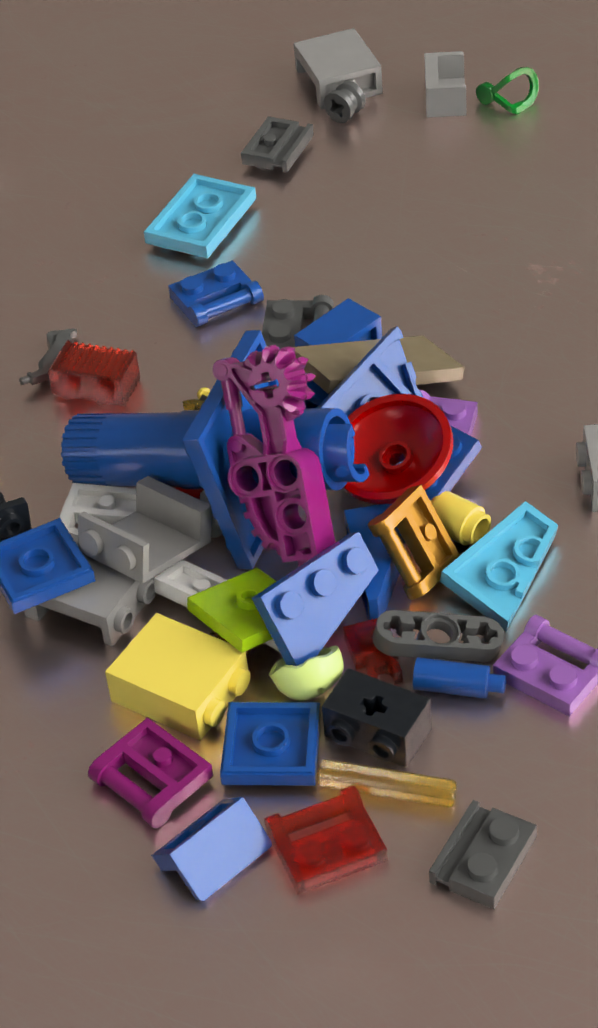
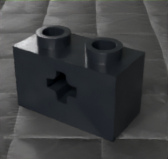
M349 668L322 705L325 737L331 738L340 745H349L372 754L381 761H390L406 768L432 729L431 698Z

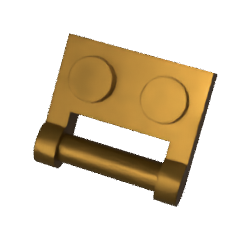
M422 485L408 488L387 510L368 523L373 536L380 537L405 582L403 590L410 600L417 599L429 592L440 580L442 570L460 556ZM395 527L398 528L400 534L402 535L405 543L407 544L410 552L414 557L415 562L422 571L421 573L418 572L415 564L413 563L410 555L408 554L405 546L403 545L399 535L397 534Z

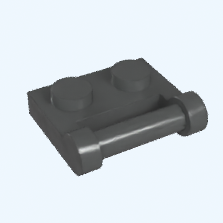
M317 295L313 300H267L262 329L266 345H277L280 349L288 346L295 347L294 335L303 329L304 319H313L314 322L332 310L334 302L331 297Z

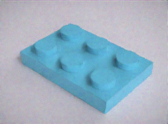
M193 174L145 229V243L197 257L208 258L256 200L255 187Z

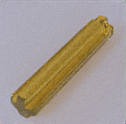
M323 759L317 772L318 785L326 788L446 808L453 807L457 797V782L453 779L330 759Z

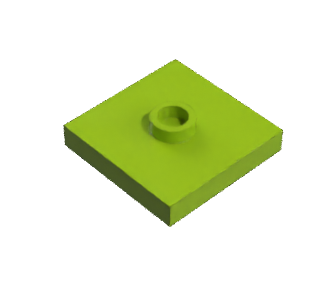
M257 567L187 597V610L243 653L273 639L251 598L277 581Z

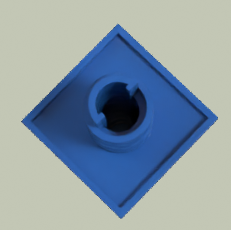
M261 330L245 331L237 347L233 350L231 357L244 362L251 352H262L267 345ZM276 379L274 381L254 385V387L262 388L276 384L278 387L279 383ZM216 381L200 410L165 413H85L74 415L68 421V425L65 426V432L62 435L61 457L63 458L62 465L65 467L64 471L68 474V479L72 480V483L136 487L138 481L149 476L171 487L204 489L212 508L213 517L220 526L225 538L226 547L231 552L237 568H254L264 549L261 546L263 541L258 536L254 537L251 531L254 527L249 519L244 518L243 512L247 511L245 503L240 504L239 496L235 495L228 483V472L231 466L227 442L233 436L229 411L225 407L221 381ZM241 393L243 403L241 409L245 430L263 443L258 414ZM339 408L304 409V413L294 419L296 436L301 447L314 451L320 460L326 490H341L347 482H364L368 478L370 473L366 464H353L355 432L343 410ZM291 462V473L295 478H297V468L293 464V462ZM252 468V476L258 483L259 476L257 471Z

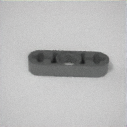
M403 610L383 612L377 619L372 635L375 647L386 655L471 662H489L496 658L505 637L501 625L489 617ZM388 629H396L397 635L401 637H393L392 631ZM413 629L419 630L416 639H414L416 632ZM431 629L442 630L449 636L450 641L447 643L434 642L427 635V631ZM461 633V641H464L463 643L458 642ZM476 635H482L484 641L488 642L489 644L481 643L480 637Z

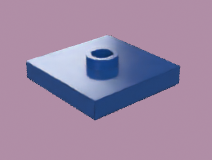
M60 518L0 542V591L14 614L95 582L92 567Z
M228 702L220 771L221 784L316 786L321 719L320 702Z

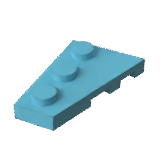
M525 501L443 569L440 582L485 617L497 621L506 632L556 536L558 524Z

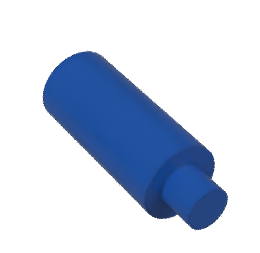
M421 657L416 658L413 671V690L483 699L487 698L488 692L503 694L505 692L506 675L491 674L490 666Z

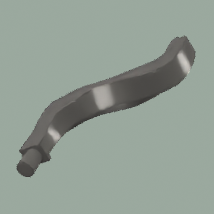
M71 328L48 332L47 346L49 350L39 361V369L33 373L27 372V376L19 378L20 384L31 383L34 385L52 380L56 365L70 351L72 347L71 340L77 337V329Z

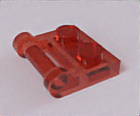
M354 785L340 790V795L291 814L281 817L277 813L264 818L268 836L297 895L388 861L387 848L364 808L361 796ZM343 814H347L350 819L292 842L288 836Z

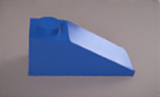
M378 504L344 510L346 535L360 532L379 569L361 595L370 631L374 630L378 617L386 611L400 573L380 537L373 536L368 523L381 515L392 504ZM395 527L397 534L399 535L402 543L404 544L405 541L402 535L400 534L398 528Z

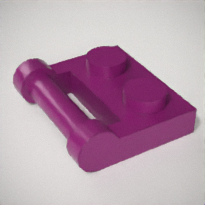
M147 717L92 762L88 770V777L101 787L108 786L142 813V819L147 824L157 829L168 821L176 807L213 777L212 764ZM127 764L160 789L161 792L152 797L119 772L118 769Z

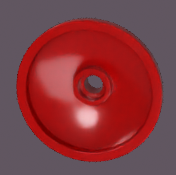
M391 394L365 403L348 416L355 432L353 464H366L370 473L364 482H347L343 487V490L352 497L372 504H392L408 488L422 485L423 489L426 490L446 469L453 450V433L443 411L430 400L412 394Z

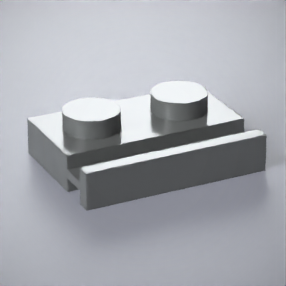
M268 116L241 152L242 164L274 170L275 167H282V171L287 173L314 136L313 124L308 123L306 127L299 126L297 121Z
M473 800L430 868L429 882L437 885L438 882L449 886V891L495 909L535 841L537 825L495 808L489 811L480 807V802Z

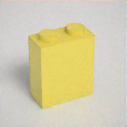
M156 613L105 671L112 702L199 741L202 740L211 727H215L221 722L228 707V702H232L236 696H240L246 691L251 677L250 671H248L246 651L241 653L226 641L159 613Z

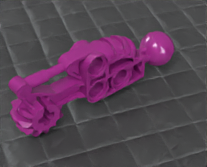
M277 345L266 346L262 352H251L244 362H240L234 357L217 360L213 365L212 371L214 377L221 381L225 407L229 411L233 436L227 442L231 466L228 472L229 486L235 495L239 496L240 504L245 503L247 511L243 512L244 518L249 519L254 527L251 531L254 537L258 536L263 541L261 546L266 551H277V554L282 557L283 563L298 561V566H301L336 543L320 460L314 451L301 447L294 425V419L304 413V409H306L304 400L311 399L315 394L307 386V382L314 380L316 375L305 373L304 368L309 359L305 357L296 358L295 348L288 346L280 349ZM276 379L279 383L278 387L277 384L262 388L254 387V385L274 381ZM241 393L258 414L263 443L245 430L241 409L243 407ZM291 462H293V464L297 468V478H295L291 473ZM252 468L257 471L259 476L258 483L252 476ZM299 505L304 509V512L306 514L305 521H303L299 516Z

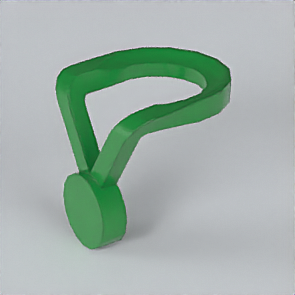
M520 67L503 78L495 86L489 82L480 84L476 88V96L484 105H489L495 101L508 112L519 114L534 103L539 90L538 77L532 68ZM525 74L529 79L530 89L524 100L511 104L497 93L510 81Z

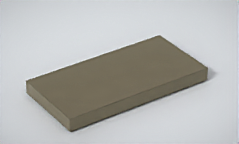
M424 335L400 339L407 363L412 362L416 374V385L452 382L463 379L465 367ZM381 339L292 348H295L296 358L305 357L309 359L304 368L305 373L316 375L313 381L330 394Z

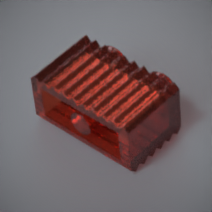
M69 340L65 342L48 370L53 395L60 396L66 400L75 398L94 401L99 405L113 404L126 407L129 396L131 397L132 392L137 387V382H140V371L135 351L131 350L129 352L126 349L122 351L119 348L99 347L97 344L92 346L90 343L85 345L83 342L79 344L76 341L72 343Z

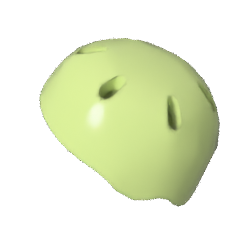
M338 646L323 648L317 656L307 659L298 666L286 665L284 659L280 658L273 665L269 676L277 689L290 699L308 701L323 694L339 680L344 669L342 654Z

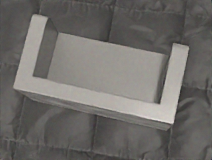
M462 51L424 53L427 117L467 116L464 53Z

